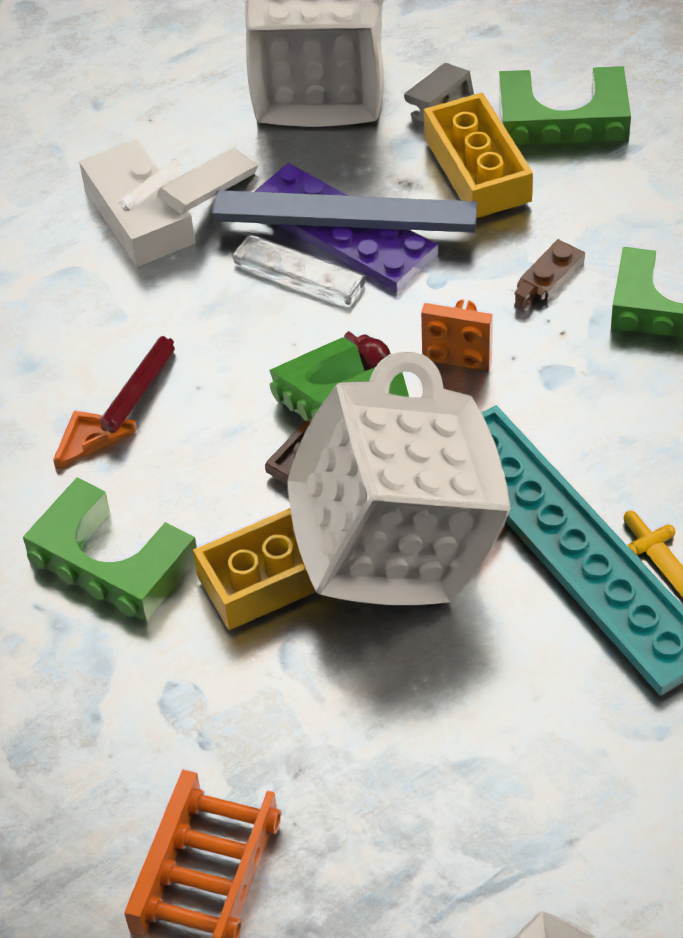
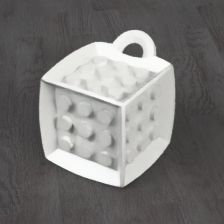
M245 0L247 79L256 121L266 124L302 127L340 126L376 121L379 117L383 90V63L380 42L382 3L385 0Z
M401 351L386 356L375 367L370 381L338 383L324 400L308 426L295 455L287 480L289 504L296 540L315 591L320 595L356 602L383 605H426L451 602L469 583L488 557L511 509L507 483L499 453L478 406L472 396L443 389L442 378L436 365L429 358L417 352ZM401 372L415 374L422 383V397H404L389 394L391 381Z

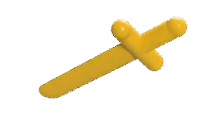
M629 510L625 512L623 520L638 538L627 544V546L637 556L646 552L683 598V565L664 543L675 536L676 530L674 526L666 524L651 531L635 511Z

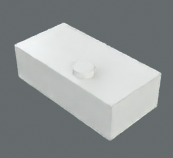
M138 139L79 161L85 191L136 267L196 244L192 215L189 211L181 214L157 197L160 187L167 184L168 181Z

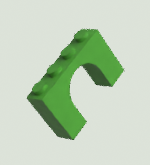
M624 66L593 67L592 100L583 107L573 110H555L539 103L533 95L530 70L499 71L501 122L515 145L629 140L631 112Z
M631 247L622 248L612 305L611 329L683 337V303L664 297L658 292L653 283L657 250Z
M341 337L269 369L273 381L269 383V386L277 402H282L290 411H295L305 421L311 422L324 400L338 383L370 381L375 367L364 372L357 345ZM403 372L397 374L391 381L389 394L410 397Z
M76 477L24 534L23 541L27 558L34 566L40 569L45 567L56 573L64 582L68 584L75 583L86 589L94 598L98 600L105 599L116 605L125 615H135L147 622L194 566L193 549L197 548L196 539L187 532L164 522L144 547L127 559L103 562L90 558L83 553V547L111 512L106 491Z

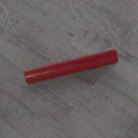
M160 336L102 415L100 418V423L102 424L100 428L104 432L116 433L167 362L175 350L174 340L171 337Z

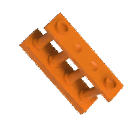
M182 769L124 911L129 932L145 936L150 923H155L159 919L212 933L213 938H239L242 926V919L239 918L269 835L270 833L276 834L281 821L282 811L277 809L275 792L267 790L259 809L205 795L204 790L200 788L198 773ZM200 811L254 824L248 843L244 844L191 830L189 824L193 814H199ZM188 846L241 861L234 880L177 866L175 859L179 849L184 850ZM174 882L227 896L220 917L163 903L161 895L165 885L170 886Z

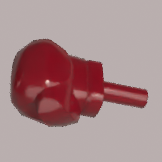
M350 331L344 334L345 339L357 345L364 372L376 367L382 359L391 354L390 349L382 340L370 337L367 334L357 337Z

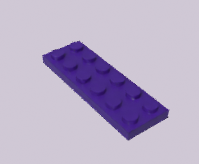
M290 163L283 166L254 191L348 196ZM277 224L396 292L438 255V244L412 230Z

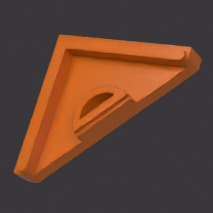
M74 410L53 458L54 466L61 468L135 433L137 430L136 420L125 419L116 433H110L109 431L104 432L100 428L102 425L100 423L102 415Z

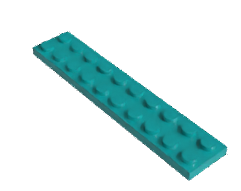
M497 404L481 412L498 450L507 483L511 507L506 519L508 525L660 696L683 683V605Z

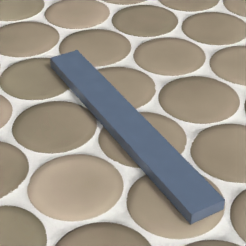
M217 190L212 215L215 222L475 233L477 201Z

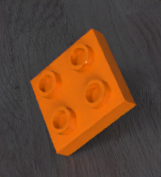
M465 299L457 301L455 307L424 303L421 311L422 355L435 363L489 371L492 364L493 314L477 311V306L470 300L467 302L466 309H463Z

